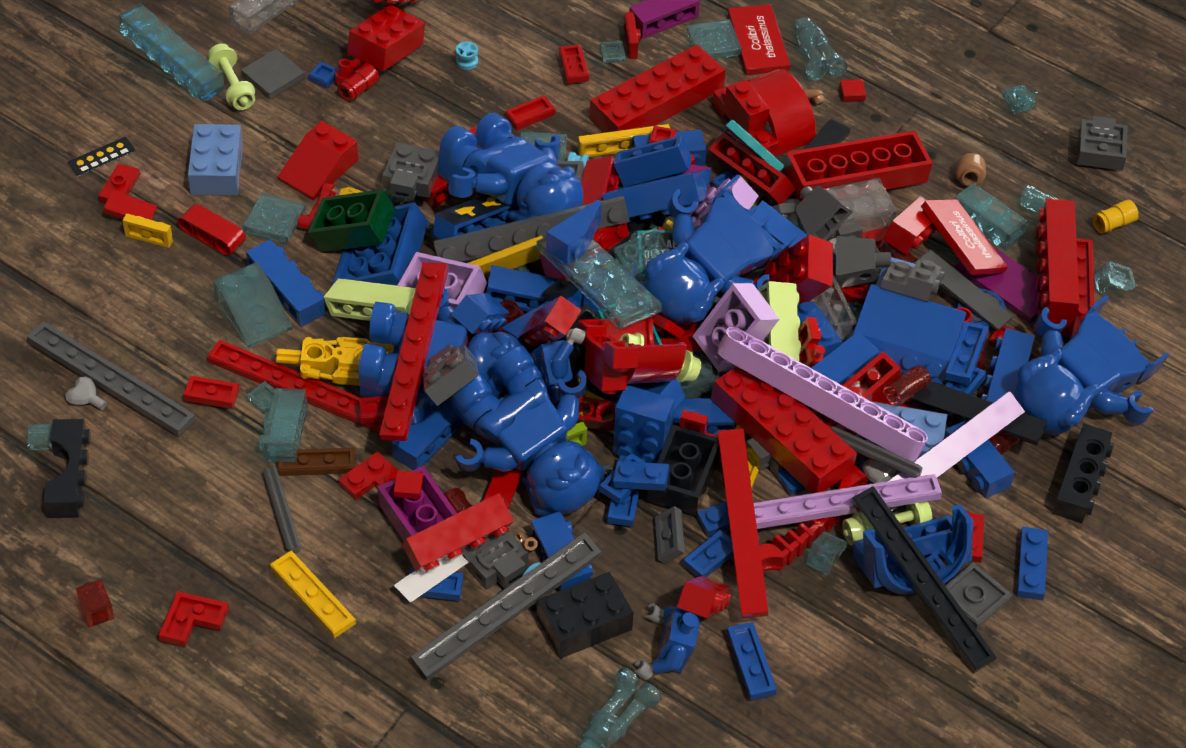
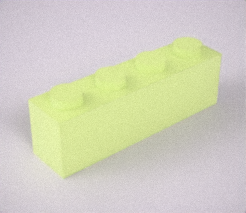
M338 278L325 294L324 300L331 316L370 321L372 309L376 301L394 304L397 311L410 314L416 288Z
M769 281L759 287V292L780 320L763 342L799 361L801 342L798 340L800 318L797 316L799 294L796 291V284Z

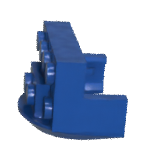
M961 504L952 506V518L947 515L904 527L923 556L932 554L926 560L944 584L953 578L965 563L972 561L973 519ZM873 529L863 531V539L853 541V559L873 587L884 586L897 594L916 595L885 551L883 545L875 537V531ZM938 555H941L944 558V560L948 564L947 566L944 565V563L941 561Z

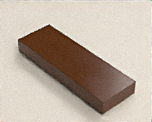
M355 448L278 450L279 476L346 474L356 467Z

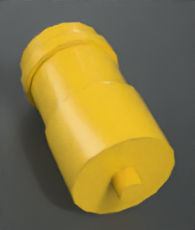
M1125 200L1113 205L1111 208L1094 214L1092 218L1093 225L1100 234L1109 233L1115 228L1137 221L1139 214L1133 201Z

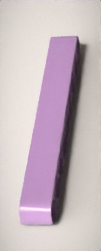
M736 327L726 329L717 349L718 354L723 359L886 450L910 461L918 459L928 439L927 434L923 430Z

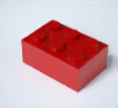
M388 5L349 31L347 54L365 63H369L381 71H385L423 45L426 22L395 6Z
M807 235L773 261H770L765 269L766 275L769 274V281L794 283L799 294L798 304L811 301L833 286V243Z

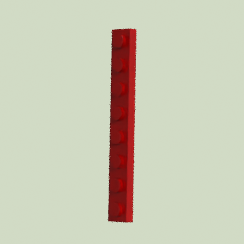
M422 263L379 433L382 440L407 441L449 271L447 263Z

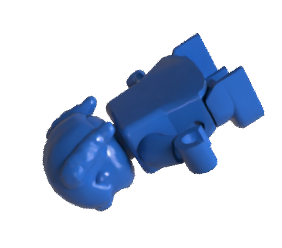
M494 112L487 114L481 119L476 128L475 135L462 126H454L445 133L441 140L437 173L449 180V193L455 197H468L476 190L477 193L490 195L508 206L518 203L519 210H513L508 214V217L515 222L584 205L582 184L575 175L573 168L566 166L562 169L557 165L556 161L559 159L561 138L558 135L552 136L550 143H542L541 140L535 139V145H532L529 142L527 143L525 139L513 135L510 122Z
M738 174L713 199L712 206L701 226L696 231H694L693 219L690 216L697 208L698 202L693 201L689 208L682 207L678 203V199L681 196L679 189L674 192L668 202V211L674 217L672 239L677 247L659 254L647 262L644 271L646 276L644 280V294L647 303L656 314L676 325L702 321L711 309L715 296L720 292L725 294L733 283H753L759 291V287L769 281V274L760 277L756 283L752 279L740 276L761 267L766 262L773 261L798 236L795 233L784 244L777 242L770 235L766 227L770 218L767 216L758 223L751 216L756 212L758 206L755 205L751 210H748L738 203L732 192L734 185L740 178Z
M444 288L425 368L430 365V358L448 344L458 348L465 344L477 359L479 374L484 377L492 388L493 395L499 400L508 394V390L493 373V367L503 355L522 345L514 336L508 333L480 332L471 339L468 346L467 329L451 315L454 309L449 306V293ZM378 301L374 303L370 320V342L392 344L395 346L392 353L386 354L383 346L364 345L359 364L360 392L363 396L381 397L389 396L409 318V314L406 312L397 311L394 304ZM423 376L411 424H416L424 418L425 405L430 407L435 404L424 391Z
M1107 295L1090 308L1081 320L1074 337L1065 346L1060 333L1064 329L1067 320L1061 319L1059 324L1052 323L1047 318L1050 311L1048 307H1045L1035 322V331L1042 337V356L1020 367L1018 384L1015 389V399L1021 405L1025 414L1047 421L1043 434L1059 435L1066 433L1072 426L1078 425L1087 410L1092 407L1103 414H1123L1125 419L1133 424L1146 422L1154 410L1150 406L1148 408H1141L1136 404L1142 396L1141 391L1133 392L1128 399L1125 395L1118 393L1130 388L1137 382L1148 380L1159 371L1170 354L1166 352L1151 364L1136 347L1138 343L1136 339L1131 342L1124 335L1125 329L1120 331L1099 315L1109 298Z
M518 346L503 355L493 367V373L501 384L507 388L508 394L498 400L493 395L490 385L479 374V376L451 396L452 408L465 426L474 430L475 424L476 434L499 447H487L485 451L478 441L471 439L470 448L477 453L476 456L472 459H465L460 454L455 456L458 467L464 471H474L482 463H484V467L501 472L510 471L514 468H517L519 471H525L529 468L528 473L522 477V482L527 487L530 503L535 513L542 517L556 512L569 514L580 509L593 499L599 488L600 481L604 477L603 466L597 463L595 457L588 450H584L577 442L567 441V432L575 426L579 418V398L586 391V375L582 370H579L577 380L580 384L574 388L567 387L564 379L558 378V388L562 396L556 409L549 399L545 383L542 379V373L535 366L534 359L524 346Z

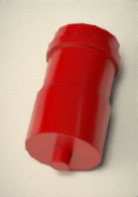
M364 63L351 76L340 82L338 92L344 100L351 102L357 99L362 92L367 91L379 81V74L371 64Z

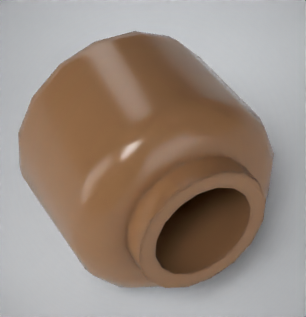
M967 153L961 156L956 164V178L958 182L969 188L981 185L986 178L985 160L975 153Z

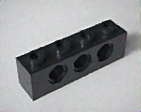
M1083 423L1053 510L1054 515L1079 523H1083L1086 514L1091 515L1095 500H1091L1092 495H1098L1102 481L1097 480L1098 476L1104 477L1108 465L1104 458H1110L1114 443L1110 442L1113 432Z

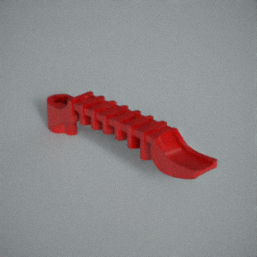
M854 464L853 472L834 485L838 489L866 485L868 483V476ZM845 515L806 521L805 524L801 523L797 527L796 533L791 529L786 533L784 539L776 535L771 544L760 545L763 572L768 570L781 571L787 564L791 565L793 560L797 556L800 557L806 548L810 549L813 542L822 539L826 531L830 532L833 525L841 523Z

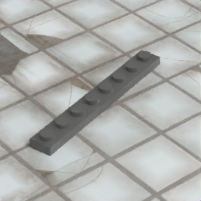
M624 196L602 201L601 222L597 229L629 221ZM590 204L434 241L438 257L462 262L493 254L538 236H543L546 240V231Z
M43 321L27 336L29 344L82 377L91 378L95 385L178 437L196 421L195 414L48 323Z
M584 532L411 656L412 661L425 678L429 680L534 605L538 599L545 597L602 556L601 551Z

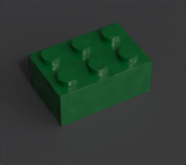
M383 189L324 197L320 201L308 234L321 252L381 245L396 208Z

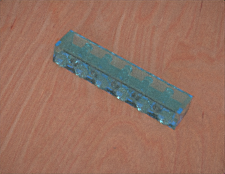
M141 3L119 15V29L122 35L131 39L138 49L141 48L146 52L148 57L152 61L155 60L166 73L169 72L178 84H182L188 89L192 96H196L204 103L225 90L223 73Z

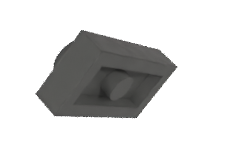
M673 506L655 517L658 560L664 564L685 554L682 512L679 508Z

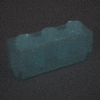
M972 183L955 197V200L958 199L984 236L1003 250L1007 251L1024 237L1028 221L976 184Z
M276 388L274 397L269 399V417L265 416L264 418L265 433L260 435L259 449L263 450L265 461L296 462L308 410L306 390Z

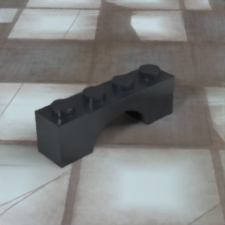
M53 419L50 439L54 456L66 460L68 466L60 476L47 481L45 484L43 504L47 518H79L80 507H84L85 503L82 486H86L87 483L84 465L89 463V453L86 450V444L91 443L90 429H86L84 419Z

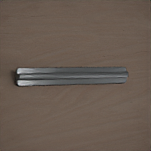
M834 426L830 428L857 453L908 476L917 478L921 475L923 470L921 465Z
M273 466L265 468L263 471L286 550L287 552L298 553L301 550L300 541L278 470Z

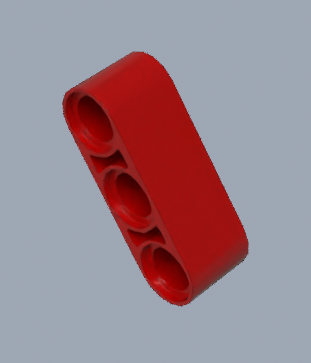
M193 204L177 219V223L183 232L226 256H230L246 240V235L240 227L199 204Z
M581 397L579 398V418L577 423L584 422L587 428L614 431L615 414L610 419H604V417L608 413H615L616 404L608 400ZM590 409L587 415L580 416L583 410Z

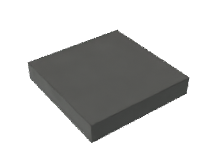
M277 49L241 69L242 76L269 99L305 78V72Z
M974 562L945 585L976 629L1010 602L1013 596Z

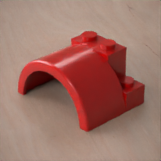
M777 69L713 91L712 104L723 119L728 117L730 120H734L775 157L808 145L816 136L815 118L809 99L798 80L786 70ZM767 121H769L772 134L765 131Z
M650 317L578 320V329L586 333L582 342L586 346L584 373L586 378L605 394H615L617 390H626L627 384L671 382L677 378L683 367L687 344L680 342L679 344L654 345L653 319ZM624 333H640L644 337V346L628 343V346L625 347L626 341H619Z

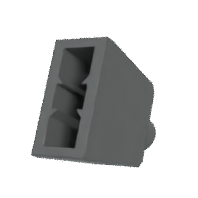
M819 185L814 189L810 186L803 188L800 192V197L803 200L796 207V212L806 233L823 240H827L853 213L852 209Z
M836 236V279L838 288L874 282L877 280V267H890L892 263L891 252L877 253L875 240Z

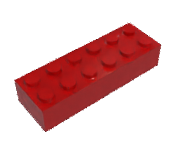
M696 44L591 99L589 119L603 133L656 126L712 96L713 91L724 88L726 70Z
M914 130L787 152L782 172L796 188L793 195L799 204L803 200L800 197V192L807 186L814 189L819 185L835 197L842 198L927 183L933 162Z
M1046 198L1044 208L1039 209L1038 222H1040V225H1036L1034 231V239H1038L1035 245V255L1039 256L1035 266V272L1039 273L1036 279V289L1041 290V293L1038 292L1036 305L1041 307V310L1038 311L1037 319L1042 310L1048 307L1050 311L1047 317L1048 320L1054 324H1059L1061 319L1067 320L1060 334L1062 337H1071L1080 304L1075 201Z
M738 366L714 381L711 400L811 493L824 492L853 472L857 452L799 400Z

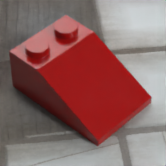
M321 120L306 133L277 176L278 180L314 201L320 195L322 187L326 182L333 184L359 160L358 142Z

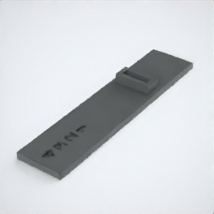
M929 250L918 259L921 261L930 260L936 263V265L941 266V271L945 272L941 287L949 291L995 330L998 331L1013 318L1008 311L932 250Z

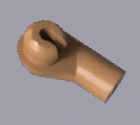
M804 89L808 99H812L814 105H819L825 101L824 93L820 89Z
M523 532L514 536L527 551H533L538 546L536 538H526Z

